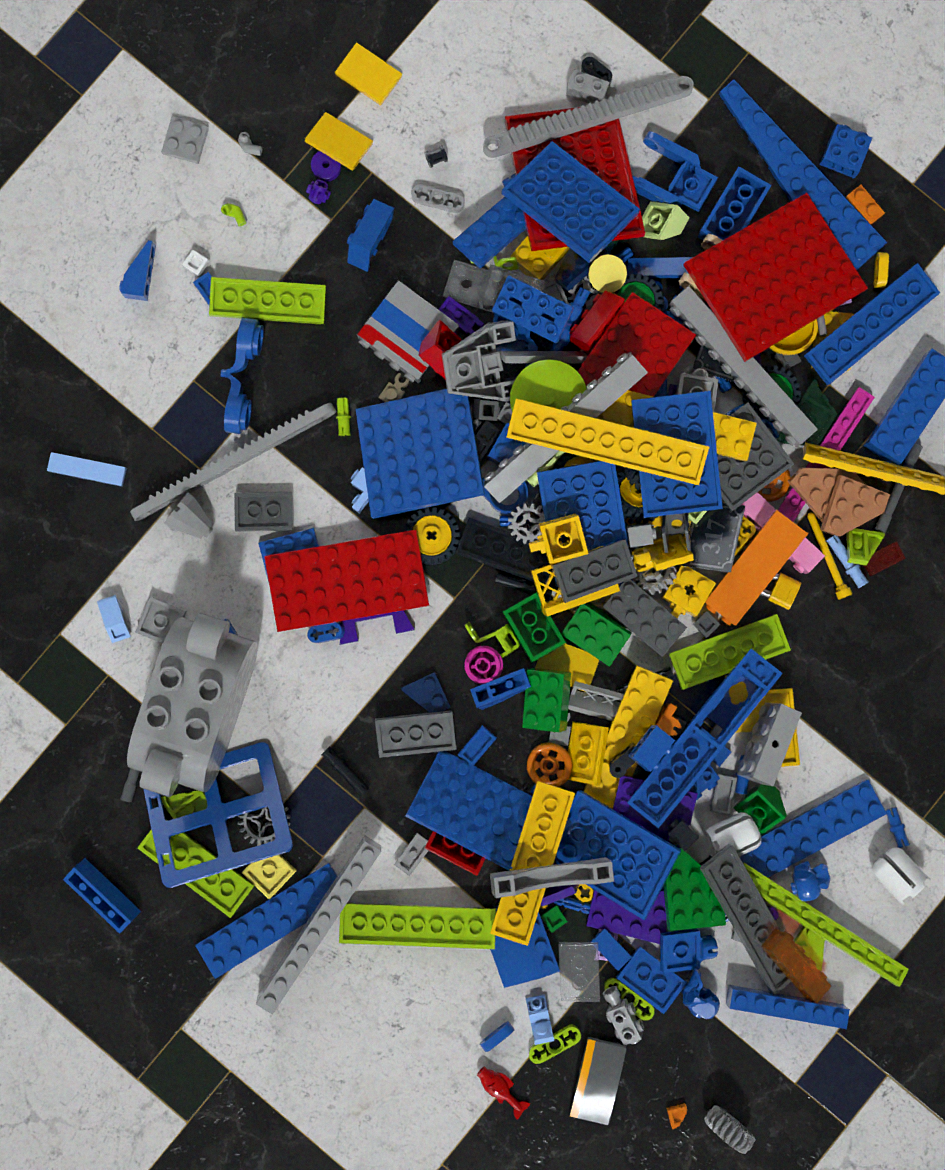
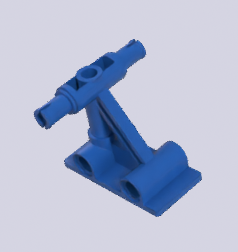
M507 276L492 311L554 342L550 351H563L564 346L567 347L570 343V330L575 324L578 325L581 316L585 311V308H583L591 292L579 287L574 301L568 305L527 283Z

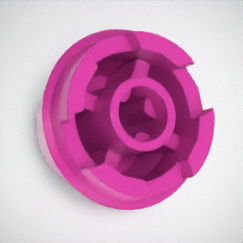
M478 646L468 653L465 659V671L472 681L478 684H485L498 679L501 675L503 661L495 649L489 646Z

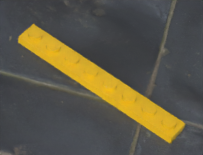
M806 442L804 444L803 460L836 467L848 472H856L865 476L877 477L885 481H893L905 486L918 487L922 490H930L945 495V476Z

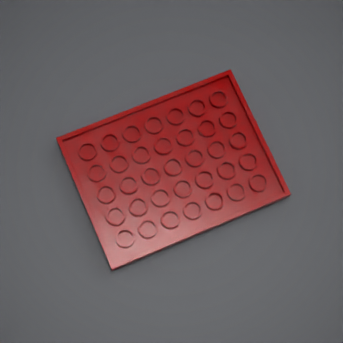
M568 109L505 116V126L507 130H510L512 127L517 128L520 124L524 126L527 122L531 124L533 120L537 122L540 118L552 117L555 113L557 115L562 111L566 113ZM619 119L511 153L515 175H517L553 141L640 209ZM523 211L531 251L568 247ZM641 211L612 241L645 236Z
M807 193L683 264L744 362L868 289Z

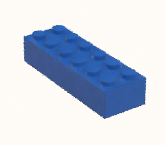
M933 348L924 354L864 444V447L888 463L900 465L945 399V356Z

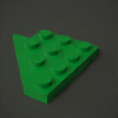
M679 848L681 852L664 883L667 930L725 926V912L700 870L701 865L686 851Z

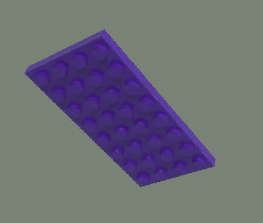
M627 775L621 777L613 810L669 843L671 842L668 839V825L674 819L679 820L682 817L691 825L698 792L689 790L662 825L657 828L627 803L645 780ZM664 885L645 920L594 890L586 926L601 930L605 928L609 932L660 944V933L666 932L667 929Z

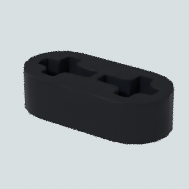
M593 57L583 59L581 72L600 79L601 76L604 77L606 75L610 86L613 76L612 72ZM586 64H587V65L593 64L592 69L589 68V69L587 70V69H586Z

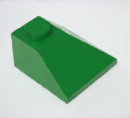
M757 783L733 807L738 813H747L752 817L759 829L760 835L787 817L780 791L775 786Z

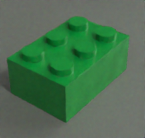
M537 592L503 611L504 617L531 663L536 662L566 644L551 616L543 614Z
M590 602L578 607L561 635L609 667L632 634L622 623Z
M539 668L528 669L527 676L531 687L525 690L522 728L558 733L567 730L571 672Z

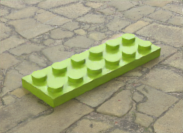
M211 277L209 316L324 324L326 285Z
M776 614L669 653V657L680 687L684 690L730 673L750 649L754 650L765 660L788 652L791 649L779 617Z
M151 829L138 846V849L158 863ZM184 832L173 835L170 838L176 870L217 858V856ZM169 854L162 855L164 865L171 864ZM234 869L186 883L188 887L230 918L255 886Z

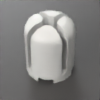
M740 812L705 830L708 840L711 841L715 850V854L730 844L733 845L740 857L761 845L759 829L752 817L747 813Z
M901 848L887 850L882 854L885 859L878 858L872 868L873 875L901 905L904 904L902 900L908 896L914 898L926 887L923 884L925 880L930 881V878Z

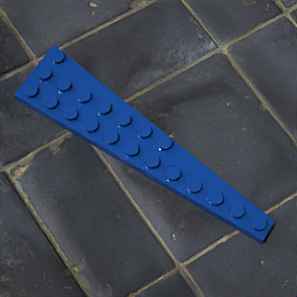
M732 80L720 91V97L736 118L740 127L745 130L748 139L755 145L759 151L758 154L765 160L769 166L768 169L788 199L792 202L806 193L809 195L851 263L858 270L887 243L884 238L735 80Z

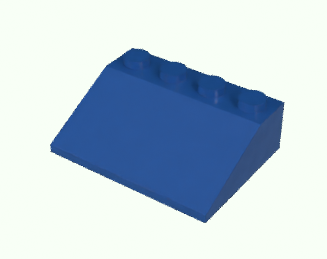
M539 912L528 946L496 936L495 949H490L504 988L541 979L560 972Z

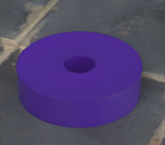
M319 151L311 160V169L317 179L328 182L339 176L341 164ZM325 163H328L329 167L324 168L323 165Z

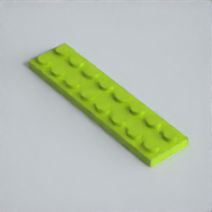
M347 903L340 913L339 943L495 949L496 935L490 934L496 916V908Z

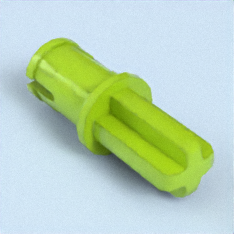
M338 398V416H336V419H338V436H350L349 419L351 416H349L348 398Z

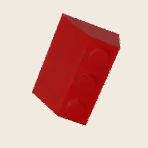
M604 291L602 295L598 294L592 302L594 304L590 310L587 308L582 314L581 319L583 320L579 325L575 324L570 330V341L588 354L615 318L625 299L608 291Z
M439 320L421 342L418 356L445 379L442 354L461 342L462 339Z
M434 831L425 846V849L476 876L486 859Z

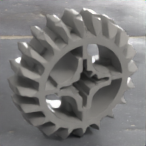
M264 807L260 814L253 815L248 812L238 815V817L243 818L242 821L238 822V825L244 824V828H241L240 832L247 831L244 838L247 839L251 836V844L256 839L258 840L257 846L261 845L263 840L264 844L268 843L269 840L271 842L275 840V833L264 835L267 826L273 825L268 807ZM263 814H265L266 819L270 821L266 822L264 826L263 821L258 819L259 817H263ZM249 820L258 825L259 833H256L251 828Z
M715 1105L707 1112L704 1118L706 1124L730 1147L742 1154H746L752 1148L753 1143L756 1141L755 1137L736 1118Z

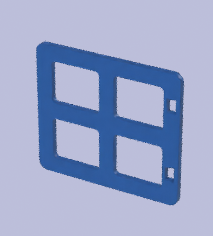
M260 742L225 753L220 766L221 770L256 759L264 790L260 793L228 803H222L216 778L210 789L205 792L208 805L205 810L166 821L161 794L144 789L161 879L166 887L173 888L277 856L292 849L293 841L271 750L267 743ZM157 798L159 807L153 809L151 799ZM268 807L275 840L234 853L226 823L227 819ZM211 824L218 857L207 862L176 870L170 843L171 836ZM169 854L171 864L164 865L162 855Z

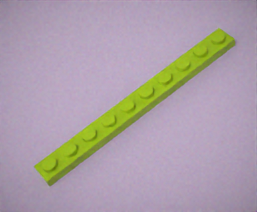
M743 863L764 901L894 985L901 986L909 970L908 968L814 907L801 901L797 896L746 863Z

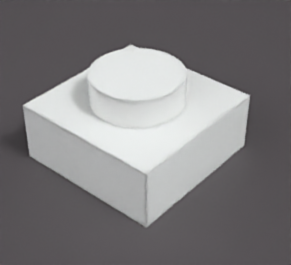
M192 250L182 266L200 277L209 260Z

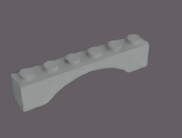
M608 858L490 873L491 889L495 898L514 896L554 886L614 882L612 861Z

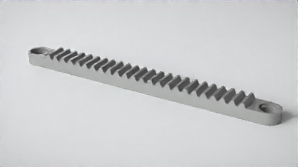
M680 76L670 80L665 79L663 82L658 81L655 85L651 83L648 87L644 85L642 89L638 87L635 91L633 89L630 90L629 93L625 91L622 95L610 96L607 100L603 98L600 102L598 100L595 101L594 104L590 102L587 106L575 107L572 111L568 109L566 113L562 111L559 115L555 113L552 117L540 118L537 122L533 120L531 124L527 122L524 126L520 124L517 128L505 129L502 133L489 136L484 140L483 152L490 158H496L688 97L692 93L693 80L688 76ZM686 84L688 89H681L679 85ZM490 144H495L498 146V148L496 150H490L487 146Z
M327 403L312 412L306 410L305 416L298 414L297 420L291 418V423L286 421L284 427L278 425V430L271 429L270 435L265 432L264 438L258 436L257 442L252 439L251 445L245 443L244 449L238 447L236 453L231 451V456L225 454L224 460L218 458L216 464L210 462V467L205 465L203 471L197 469V474L190 473L189 479L184 476L183 482L177 480L176 486L170 484V489L164 487L163 493L156 492V497L149 495L148 501L130 511L135 521H138L184 497L187 493L197 490L331 417L336 413L333 404Z

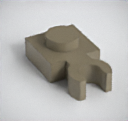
M398 373L395 376L394 385L389 382L378 398L384 403L402 399L405 392L401 389L408 386L409 379H406L404 383H400L399 378L401 374Z

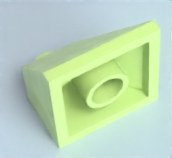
M650 201L642 216L645 229L644 237L664 240L682 233L689 217L678 205Z

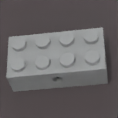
M765 703L759 711L760 717L758 722L752 729L753 735L751 740L745 747L746 753L744 758L739 762L737 775L758 784L774 786L802 713L780 703Z

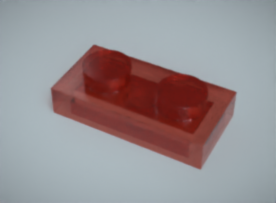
M896 541L874 552L868 564L864 566L869 576H872L905 559V556Z

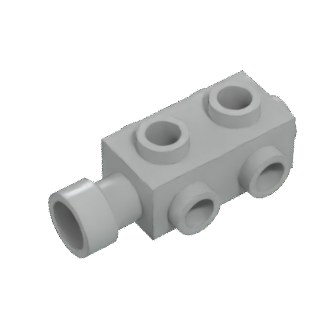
M616 986L607 988L603 992L605 1000L610 1003L606 1016L608 1021L613 1023L617 1038L621 1039L623 1045L638 1043L642 1040L644 1024L641 1019L637 1020L634 1004L632 1002L628 1003L626 998L621 1000L620 992Z

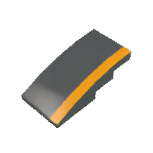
M588 1037L574 1090V1098L570 1109L571 1117L608 1125L625 1058V1045Z

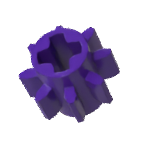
M322 180L312 181L306 190L309 193V200L316 204L325 203L331 194V191L327 190L328 184Z

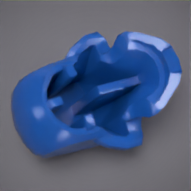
M809 861L795 866L792 875L793 883H790L793 895L797 894L801 901L814 900L820 896L821 889L829 887L830 875L827 865L819 864L811 868Z
M695 967L692 977L681 991L683 994V1004L688 1007L695 1017L712 1019L719 1011L720 1001L709 988L703 987L701 972L698 967Z

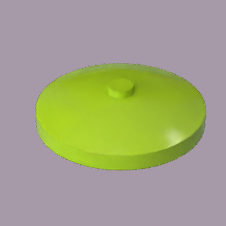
M541 360L530 364L517 376L510 393V405L513 412L515 400L518 398L561 409L564 406L568 407L572 403V399L578 393H584L587 388L581 375L570 365L557 360Z

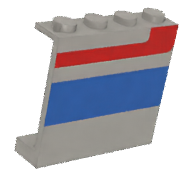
M398 280L357 336L360 340L359 343L367 349L368 347L372 348L378 358L381 360L385 358L390 362L389 365L393 369L403 371L405 373L404 376L409 381L414 382L415 380L419 383L420 377L429 367V364L418 356L421 342L439 320L447 325L455 334L459 331V325Z

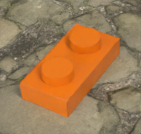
M862 185L845 197L870 225L885 214Z

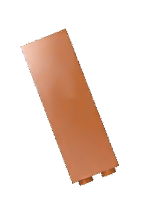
M775 510L734 562L731 573L726 572L712 590L705 602L707 604L706 608L714 614L716 611L721 614V619L728 625L734 624L736 626L808 533L778 510Z

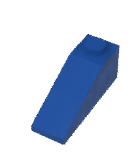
M148 240L125 272L123 280L120 281L119 290L125 298L148 301L156 245L153 241Z
M523 668L470 690L476 707L483 710L530 688L531 685Z

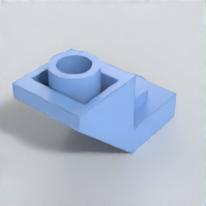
M363 467L360 471L357 469L351 477V484L362 492L361 495L357 494L352 501L354 504L352 508L359 514L369 502Z
M116 595L97 601L111 642L115 643L131 637L123 618V610Z
M545 994L525 998L535 1045L554 1041Z

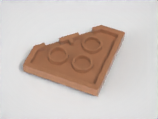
M799 468L787 481L821 522L824 520L838 475L864 484L856 472L830 468Z
M838 475L820 530L835 536L844 535L884 513L890 494Z

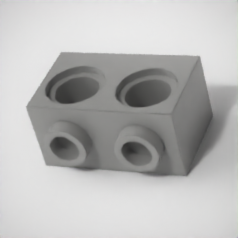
M574 69L567 86L566 96L588 104L590 102L594 104L595 101L598 100L600 102L605 98L609 82Z
M641 523L625 526L629 547L654 544L653 539H656L655 527L651 526V524Z

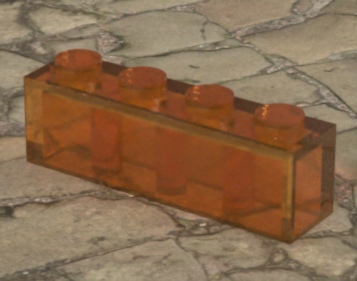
M775 929L761 945L762 949L806 999L818 1004L831 987V984L826 980L828 977L815 967L816 963L804 954L805 950L793 941L794 937L789 932Z

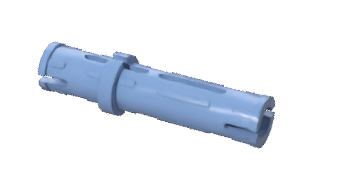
M834 535L826 540L847 570L846 574L851 576L857 587L860 588L867 584L869 581L859 567L861 566L859 564L847 563V549L839 537Z

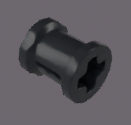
M442 145L431 152H424L430 168H433V165L442 161L448 162L447 154Z

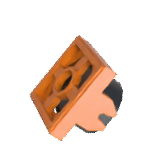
M666 703L654 725H657L672 737L675 743L683 731L687 719L675 713L676 706Z

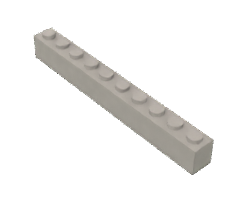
M689 286L669 304L671 313L683 321L684 327L696 334L697 342L702 346L704 345L709 350V355L722 364L721 368L726 374H731L735 384L747 392V397L751 402L758 404L760 412L773 421L772 424L776 430L782 431L785 434V439L790 445L798 447L818 430L754 358L744 362L714 313Z
M631 352L628 354L623 353L613 367L609 366L602 372L603 376L590 382L584 393H578L568 407L564 406L561 409L597 418L648 372ZM526 443L524 446L520 445L513 451L514 455L509 459L505 458L500 462L499 468L495 472L491 471L484 477V487L500 503L559 450Z
M366 835L363 837L258 994L256 1005L273 1015L381 853L380 844Z

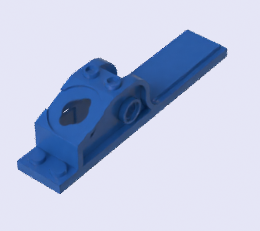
M750 649L693 717L688 727L674 743L673 749L662 758L660 766L650 773L627 803L659 828L782 675V672L754 650ZM739 682H744L748 691V697L745 701L735 705L731 702L729 689ZM706 717L722 728L714 740L699 729Z

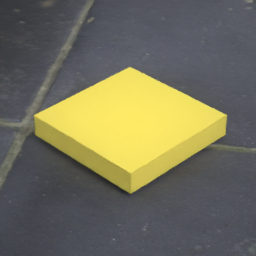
M280 854L249 864L242 874L270 900L297 870Z

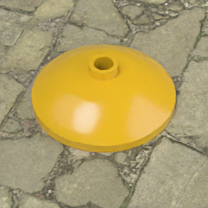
M817 320L771 346L770 349L782 355H795L803 352L816 338L818 331Z

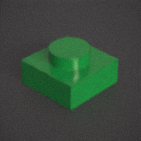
M557 905L540 915L551 933L567 923L566 918Z

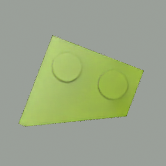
M856 528L847 532V563L867 565L884 538L885 533Z
M199 790L172 795L171 797H161L162 803L173 819L205 810L208 806L205 793Z
M803 926L790 949L797 960L821 974L825 939Z

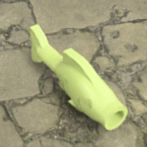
M558 451L536 472L552 469L565 452ZM536 472L526 479L533 487L538 484Z

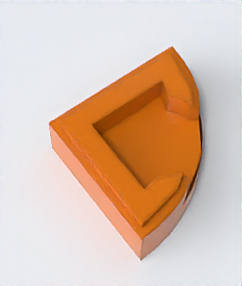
M685 1103L666 1108L672 1129L680 1126L687 1113Z

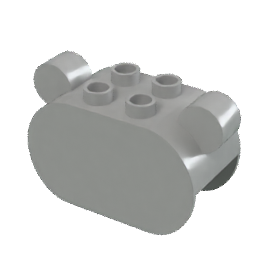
M199 613L194 621L183 617L178 618L170 628L160 649L128 747L127 765L131 769L142 772L140 779L141 788L171 797L178 784L207 792L214 783L227 752L252 677L258 651V643L256 641L229 633L230 623L228 621Z

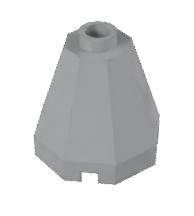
M189 493L185 495L164 522V524L172 529L200 539L203 536L207 538L213 531L211 527L213 523L197 500Z

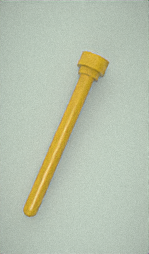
M812 512L808 513L807 518L821 551L825 555L824 558L837 586V592L835 593L837 599L852 595L850 587L843 583L815 514Z

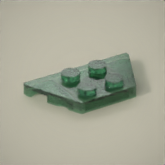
M815 379L801 398L798 408L818 430L800 446H804L805 442L819 445L837 415L833 406L829 404L826 395L818 387V382ZM781 431L776 440L779 444H789L785 439V434Z

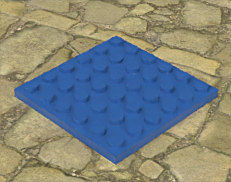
M447 389L356 409L370 513L373 519L485 495L469 396L450 394L447 392Z

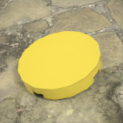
M604 254L593 260L588 276L590 283L596 290L602 293L604 291L612 293L623 286L626 281L627 271L620 258L615 255Z

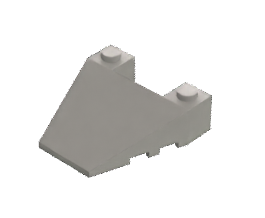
M503 320L487 323L442 354L448 393L510 401V393L516 377L500 379L499 372L484 375L481 355L495 352L496 344L516 341L513 321Z

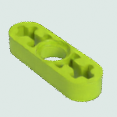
M609 978L605 981V990L609 988V984L614 985L617 983L616 987L622 992L620 995L621 1000L624 999L626 994L634 995L635 1000L633 1004L636 1007L635 1015L642 1020H650L654 1016L653 1006L620 980ZM639 999L641 1000L639 1004L642 1007L646 1008L649 1006V1014L644 1013L642 1015L641 1009L637 1007Z
M568 1025L553 1033L554 1039L560 1041L558 1049H551L549 1042L533 1044L529 1049L530 1060L535 1064L543 1063L577 1044L581 1039L579 1028L575 1025ZM572 1030V1032H577L575 1034V1039H572L571 1037L565 1039L567 1044L564 1045L560 1035L563 1034V1037L565 1038L569 1035L568 1031ZM543 1044H546V1048L550 1053L546 1054L545 1050L541 1053L540 1058L537 1056L533 1057L534 1050L542 1051L544 1049Z

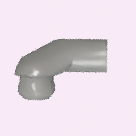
M240 133L238 142L242 150L248 154L261 156L262 147L253 145L248 133Z

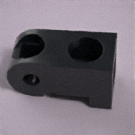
M633 742L610 761L609 770L613 777H623L627 769L636 763L628 756L636 746Z

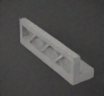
M575 681L570 693L568 709L613 721L620 702L615 700L621 701L624 694Z

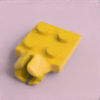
M681 534L669 536L668 553L664 551L663 539L653 541L654 544L644 545L645 547L632 551V555H634L633 564L637 572H643L651 568H655L656 571L664 570L668 567L685 564L694 560L693 554L687 550V543Z

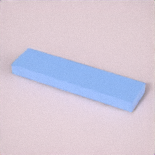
M51 452L47 468L48 472L122 487L127 470L126 467L53 452Z

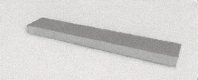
M500 351L501 360L505 363H534L541 360H557L566 364H583L590 352L587 354L585 351Z

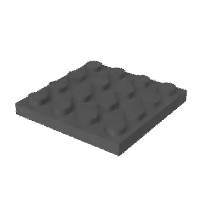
M748 402L730 415L731 417L757 423L748 460L742 461L717 454L721 497L731 511L735 510L794 465L793 461Z

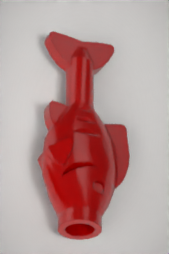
M485 1066L478 1071L477 1076L480 1078L484 1090L492 1097H495L500 1104L506 1100L514 1108V1117L519 1119L523 1111L530 1106V1103L525 1101L518 1102L510 1094L509 1088L514 1083L509 1077L503 1073L489 1070Z

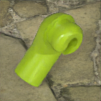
M229 203L221 206V212L226 216L235 218L238 226H244L247 223L239 206Z

